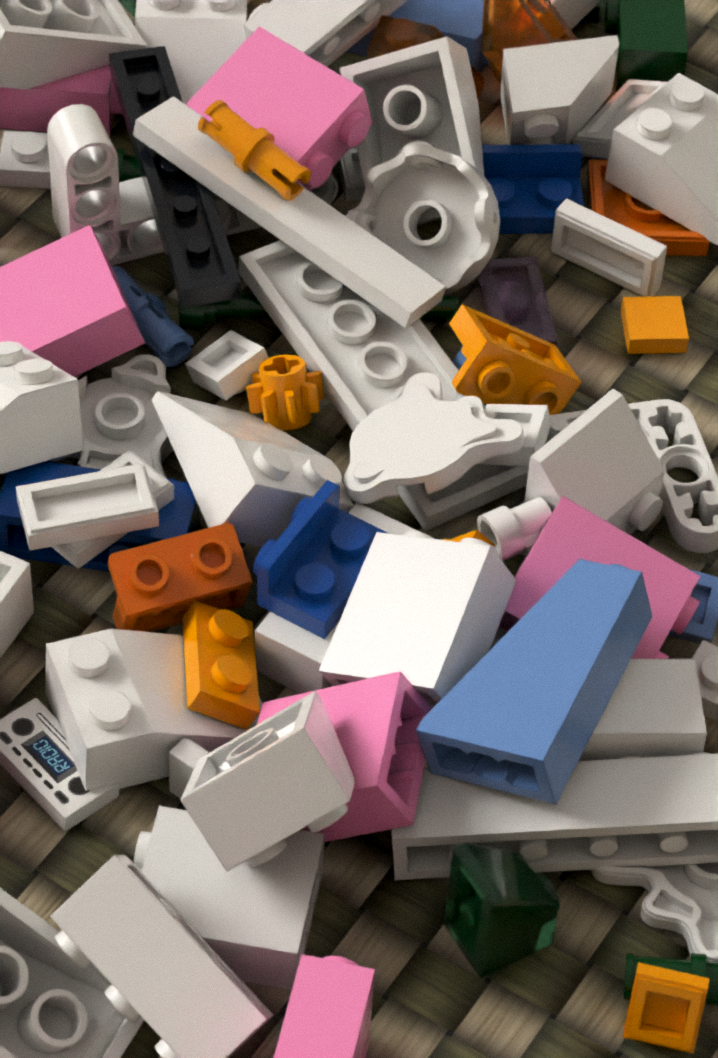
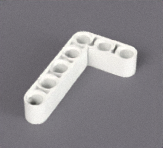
M75 104L62 108L52 117L47 129L52 213L55 226L61 238L91 225L111 265L164 252L143 179L139 177L119 182L118 155L97 112L92 107L84 104ZM332 172L323 185L310 191L329 205L337 196L339 189ZM212 192L226 236L262 227Z

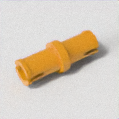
M221 99L213 102L205 110L204 113L213 120L209 122L206 118L201 117L198 122V130L208 135L234 156L235 166L245 173L254 172L280 193L281 197L286 201L293 200L303 191L304 187L296 181L300 179L304 183H308L311 177V170L299 164L274 144L275 138L273 134L263 127L254 128Z

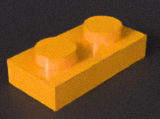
M194 600L182 617L187 709L248 730L260 713L253 622L242 618L233 611L218 609Z

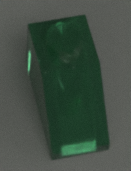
M463 843L452 849L444 927L480 979L553 943L560 902L554 886L544 874L539 873L536 875L522 854L518 852L470 843Z

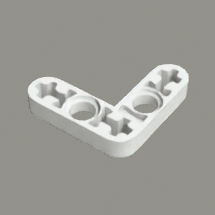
M657 399L628 404L665 470L660 499L663 500L662 511L673 538L678 545L691 552L709 553L718 550V476L694 416L686 406L670 399ZM586 410L550 415L551 427L546 443ZM665 430L668 433H675L673 446L667 447L669 439ZM676 467H684L695 472L699 478L690 483H681L669 477L667 471ZM699 503L697 512L701 522L699 519L691 518L693 504Z

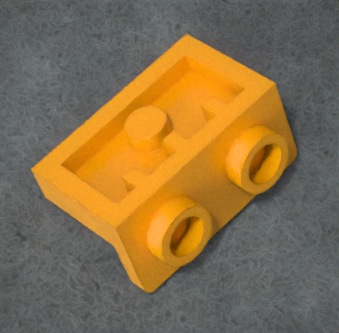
M463 304L449 323L463 344L461 352L467 358L452 380V385L459 394L477 396L486 405H548L549 415L561 413L581 384V380L559 349L550 342Z

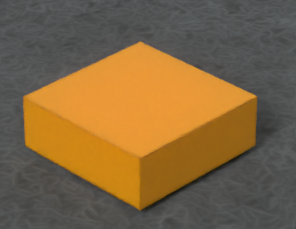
M681 296L622 298L620 312L628 354L687 352L689 336Z
M638 962L622 1037L694 1054L708 991L709 978Z

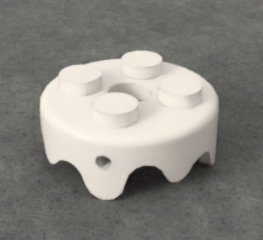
M422 144L407 145L398 156L372 168L366 175V189L357 208L349 210L346 215L350 220L446 286L444 295L451 294L467 286L483 271L492 258L498 242L500 229L498 201L490 183L480 170L459 156ZM437 209L442 219L441 229L432 239L422 240L417 232L418 219L425 211Z

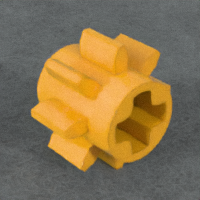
M288 354L270 357L259 365V372L251 374L253 384L246 386L250 413H263L265 423H270L282 431L295 430L307 425L312 420V413L320 412L319 401L325 399L321 371L308 372L307 363L301 357Z

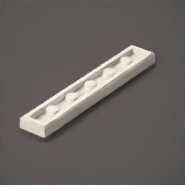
M174 96L136 119L133 130L134 137L403 327L407 328L442 301L446 289L444 284L305 187L296 198L286 201L281 197L280 193L254 172L245 173L234 165V156L208 135L198 130V122L203 116Z

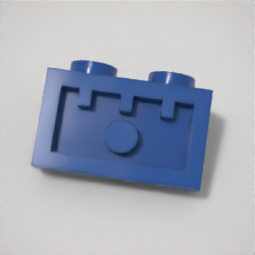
M579 144L482 145L484 177L490 183L498 201L500 214L499 234L553 233L556 209L566 198L584 206L580 182L583 155Z
M329 480L322 485L312 498L307 496L299 502L292 514L289 526L277 540L269 539L262 546L253 567V572L257 575V605L323 639L328 636L342 616L376 532L388 533L339 509L340 486Z

